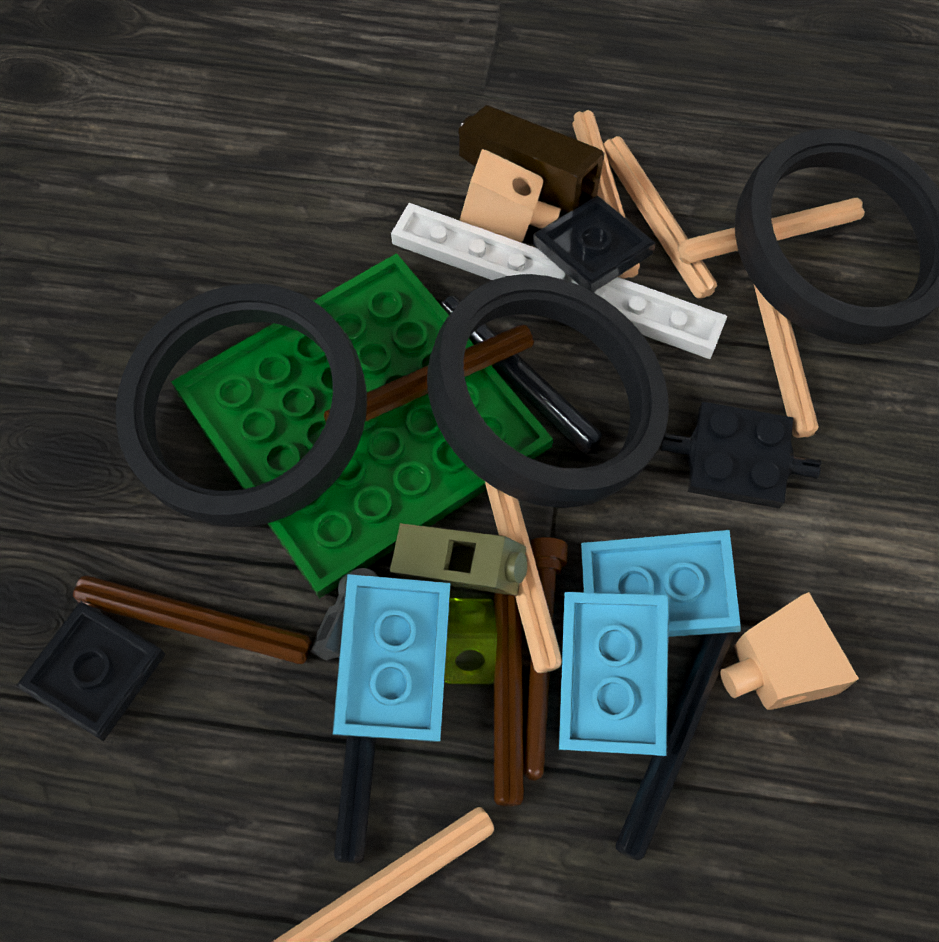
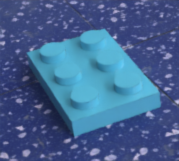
M730 530L581 543L584 593L668 595V637L741 632Z
M347 575L332 735L440 741L450 583Z
M565 592L560 750L667 756L668 595Z

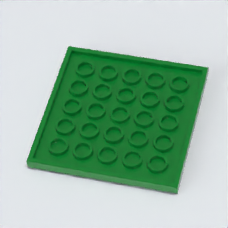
M397 253L313 300L341 326L351 340L361 363L367 392L428 366L439 330L449 316ZM275 323L171 381L175 392L243 489L269 482L296 465L319 438L326 424L324 413L331 408L332 374L324 351L301 332ZM469 338L465 349L474 345ZM491 365L465 377L469 395L478 413L490 429L506 444L531 459L538 457L552 447L553 438ZM426 394L366 421L353 457L331 487L301 510L267 524L320 599L337 588L341 578L350 571L358 568H367L394 551L400 523L430 527L487 490L485 481L462 462L445 440L432 412L429 395Z

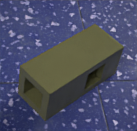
M400 523L390 572L409 579L450 583V586L517 596L519 584L524 580L527 573L526 546L506 536Z

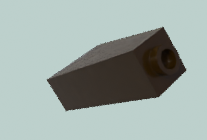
M485 105L475 115L468 116L459 127L460 157L476 167L481 150L484 149L541 176L544 182L538 201L561 208L558 219L598 194L605 152L597 147L489 105Z

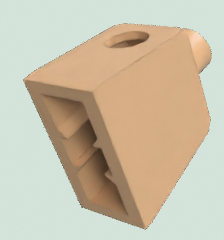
M482 149L459 221L522 243L529 225L540 229L546 227L558 219L561 208L538 201L544 182L541 176Z
M809 592L801 595L745 632L734 645L735 653L740 662L728 666L720 672L722 682L731 697L737 698L755 690L767 710L837 695L859 679Z

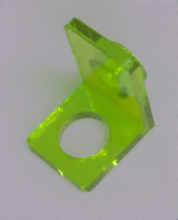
M449 598L444 681L448 684H492L495 680L497 628L493 600ZM466 650L478 651L485 658L484 664L474 671L462 670L457 666L455 660L461 652Z

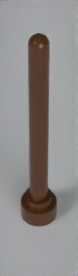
M540 537L530 540L553 624L556 575L561 574L562 567L567 564L568 544L560 539ZM531 658L523 772L526 778L536 781L544 774L550 672L537 673Z

